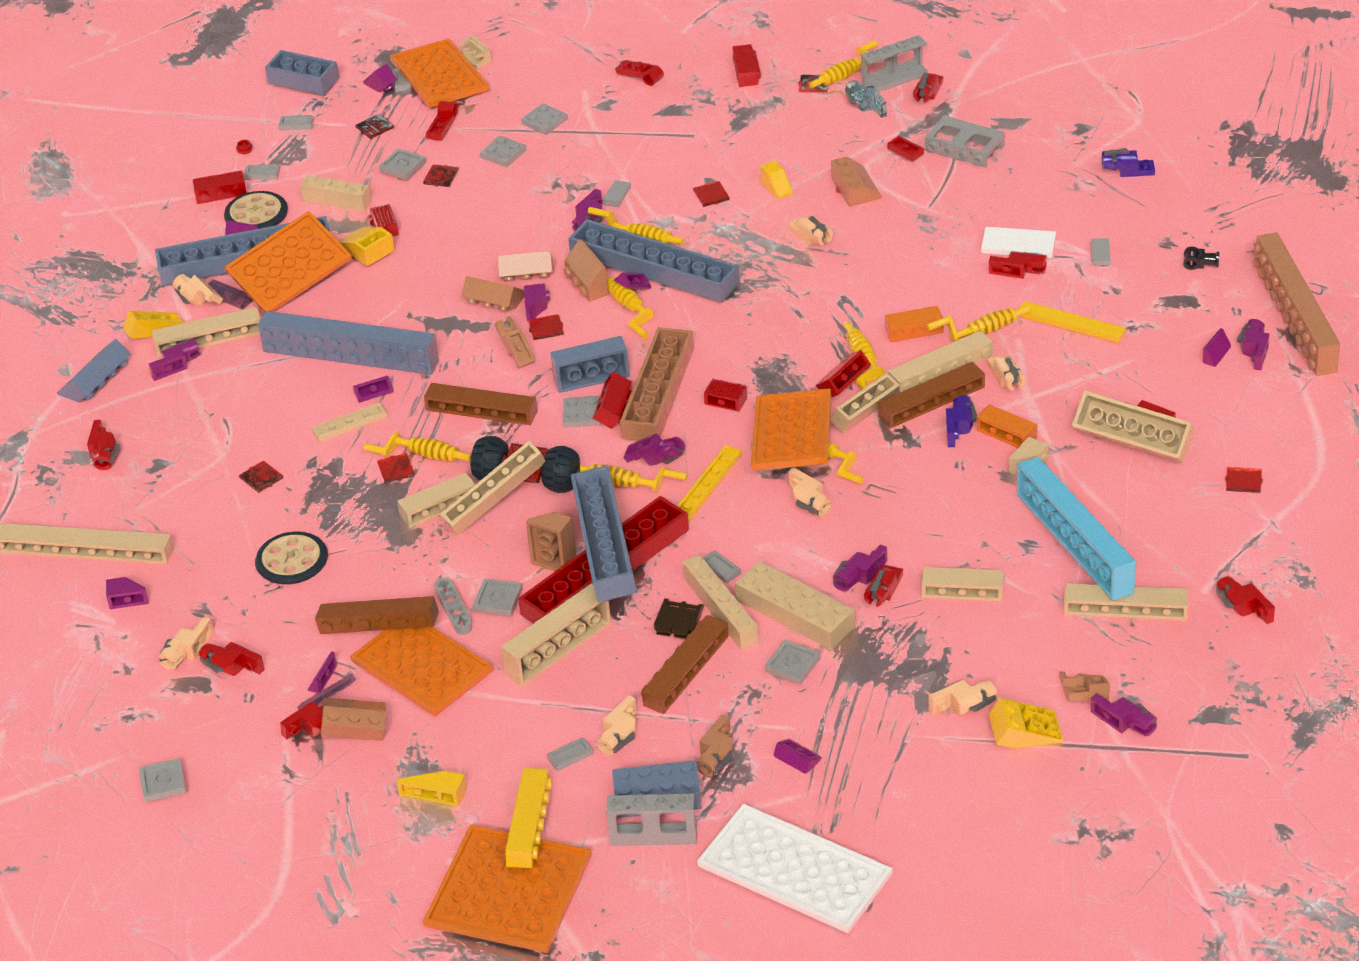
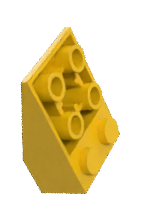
M362 227L339 240V243L351 256L366 266L395 251L392 234L382 227Z
M999 698L988 714L997 745L1019 749L1062 743L1064 741L1055 710Z

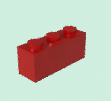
M752 44L732 46L733 62L739 87L758 85V78H761L756 50L752 49Z
M243 170L192 179L197 204L235 198L247 193Z
M862 350L854 352L843 359L815 386L818 390L831 389L832 397L837 396L860 376L871 363Z
M612 372L604 382L592 419L611 429L616 423L620 424L622 412L628 403L626 400L632 392L630 390L632 381Z

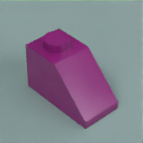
M385 64L369 75L363 81V84L379 93L383 90L387 92L394 87L393 84L397 81V78L389 66Z
M545 283L524 285L527 322L532 321L548 308L547 301H550V292L546 290Z
M127 577L106 579V598L110 610L149 604L144 586Z

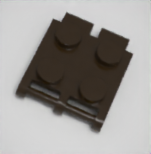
M664 598L654 622L656 635L670 637L671 633H673L675 638L686 639L687 635L691 634L696 628L702 615L704 604L692 605L687 604L686 601L679 603Z

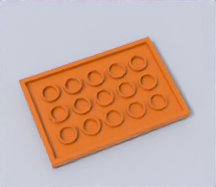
M449 38L390 55L391 62L429 108L437 107L439 101L453 102L489 91V84Z
M307 211L226 265L225 271L264 313L265 311L275 312L350 261L352 256L310 211Z
M831 389L756 396L751 455L752 471L828 464Z
M434 627L383 630L350 655L353 663L433 716H437L493 671L492 664Z

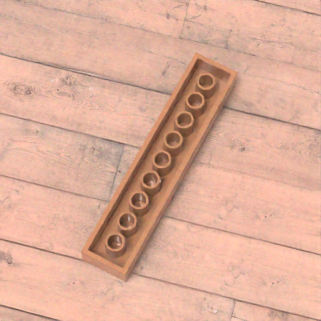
M1278 232L1257 235L1256 243L1254 244V268L1258 269L1260 279L1264 280L1266 290L1270 291L1272 300L1276 302L1278 311L1282 313L1285 324H1288L1291 335H1294L1297 346H1300L1303 357L1308 361L1309 368L1314 371L1316 376L1337 373L1341 343Z

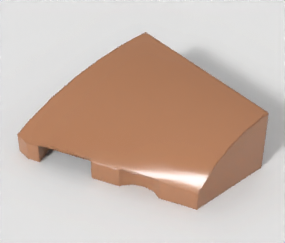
M1059 672L1060 682L1068 701L1091 700V697L1096 693L1103 698L1109 699L1110 683L1105 676L1079 673L1076 677H1067L1066 672Z

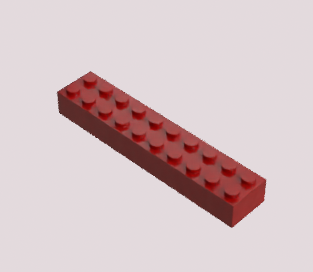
M662 496L657 497L622 523L632 571L689 530L688 513ZM586 549L518 598L520 615L534 624L591 583L593 584Z

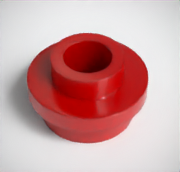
M243 139L237 142L236 151L238 153L248 154L252 151L253 146L249 140Z

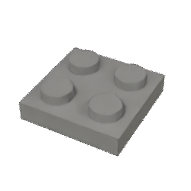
M542 103L521 118V124L547 135L568 120V114Z
M499 135L480 152V158L507 168L527 151V147L525 144Z
M397 148L379 165V171L408 180L426 163L425 156Z
M600 396L563 398L564 428L601 426L600 422L592 419Z
M484 578L473 603V611L512 616L522 592V583Z
M784 640L766 663L765 672L801 685L821 659L820 652Z
M180 758L139 767L145 803L186 794Z

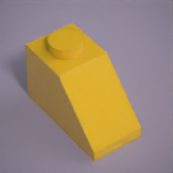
M775 160L760 166L761 183L777 199L793 194L784 169Z

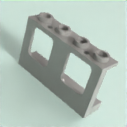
M920 35L861 54L862 88L869 95H873L920 79L924 72L928 73V70L922 65V47L927 45V42ZM914 50L913 59L898 64L897 55ZM885 59L884 69L871 74L868 73V64L870 65Z
M946 115L925 136L926 151L987 168V158L994 149L1002 150L1005 146V132ZM941 130L942 133L955 136L952 141L936 138L935 135ZM968 141H973L986 146L982 150H978L965 145Z
M694 794L607 795L606 813L611 846L697 844ZM663 813H683L686 823H660L659 815ZM619 814H640L642 816V824H617L616 816Z

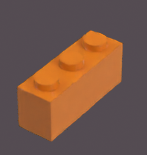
M938 306L885 315V330L890 342L944 333V326L928 331L926 324L943 317Z
M989 404L977 416L978 432L1016 448H1019L1028 437L1037 439L1038 424Z

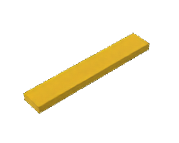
M1023 301L1019 307L1028 305L1030 312L1018 317L1111 342L1120 343L1126 334L1125 327L1028 301Z
M725 445L677 505L688 513L689 522L740 459L742 450Z

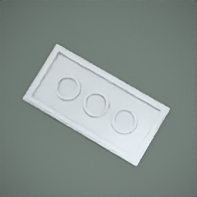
M985 227L981 253L1009 255L1011 251L1043 254L1047 255V258H1052L1056 232Z

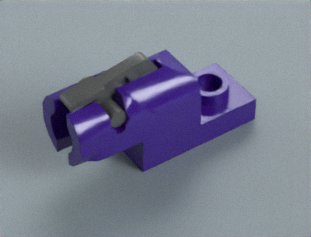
M1121 148L1102 151V169H1119L1120 177L1155 176L1154 160H1138L1136 150Z
M967 395L956 397L953 400V407L946 408L948 448L955 447V440L959 439V435L970 433L973 422L977 421V413L973 401Z

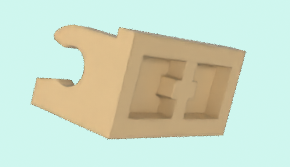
M470 36L469 39L459 44L461 47L467 45L460 52L476 69L492 63L490 49L474 36Z

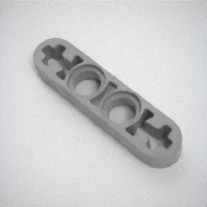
M448 578L437 580L435 582L436 594L455 632L459 635L469 634L473 629L471 618L453 582ZM449 598H454V599H455V600L452 601V602H447V601H446V600L449 599ZM454 611H461L460 614H452Z

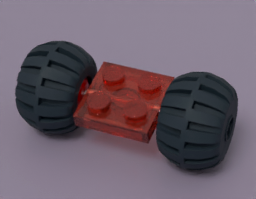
M484 436L479 438L473 446L470 459L473 476L481 481L523 445L511 443L509 449L508 444L499 437ZM555 446L549 450L548 448L536 447L543 455L545 462L524 482L539 484L541 478L543 485L550 491L556 493L571 491L573 489L571 474L580 472L578 453L567 446Z

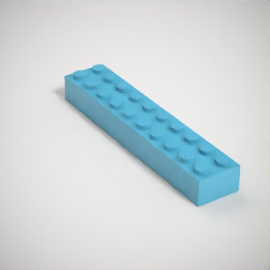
M1039 457L1017 463V496L1111 600L1134 594V585L1136 584L1135 559L1125 551V548L1115 540L1114 536L1109 534L1105 527L1096 520L1095 516L1086 509L1085 505L1068 490L1066 485L1057 478V475Z

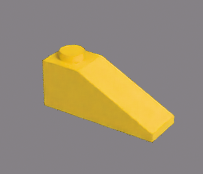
M129 310L123 329L132 339L149 338L153 336L151 330L182 324L183 320L176 312Z
M440 771L398 778L397 780L399 796L459 807L467 790L465 774L458 772Z

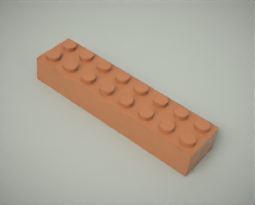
M657 327L620 420L622 439L639 441L656 433L661 437L694 350L693 331Z

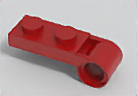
M624 60L615 68L617 74L642 77L644 83L648 86H653L664 76L661 67L642 63L641 61Z
M439 101L437 107L438 114L426 131L427 139L442 141L457 116L458 104L456 102Z

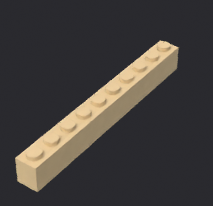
M0 523V553L168 564L174 550L171 534Z

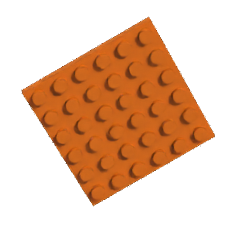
M470 824L423 919L424 927L548 954L592 856L591 849L541 839V845H537L539 847L538 859H534L533 868L506 867L505 850L509 832Z

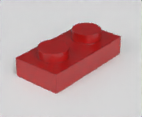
M897 136L887 143V149L911 161L924 154L923 147L901 136Z

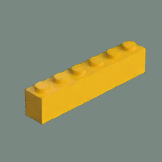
M523 768L505 850L506 867L533 868L534 859H538L539 847L537 845H541L540 831H544L543 817L546 818L547 805L545 804H549L550 791L548 790H552L553 783L552 778H549L548 769Z

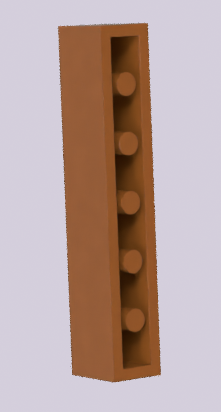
M973 361L878 402V417L890 429L951 403L960 395H969L985 388V373Z
M431 383L424 395L426 411L530 426L538 412L536 397L438 383Z
M434 596L320 604L315 621L320 634L434 627L439 610Z
M706 615L702 621H699L696 628L691 634L687 635L681 646L676 648L670 659L665 661L659 672L654 674L648 685L643 687L641 691L643 706L665 714L729 637L728 623Z

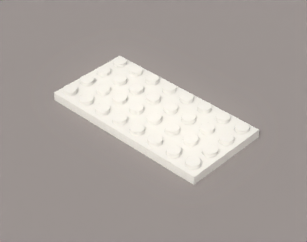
M742 804L697 860L698 867L846 933L851 931L893 874V868L745 804Z

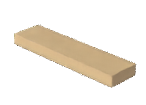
M379 402L311 427L312 433L320 443L387 418V412Z

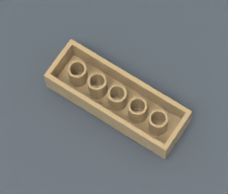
M1084 391L1072 423V427L1078 432L1184 464L1196 431V427L1191 422L1088 391Z
M761 561L756 563L735 583V594L738 602L830 650L856 627L855 609Z
M591 583L543 618L537 620L530 627L521 631L517 636L501 646L505 675L522 687L611 624L609 601L598 602L594 586Z

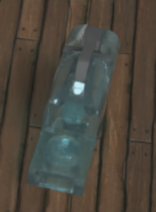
M857 80L849 81L846 84L845 94L850 104H856L862 112L874 110L880 118L887 116V102L873 85L864 87Z

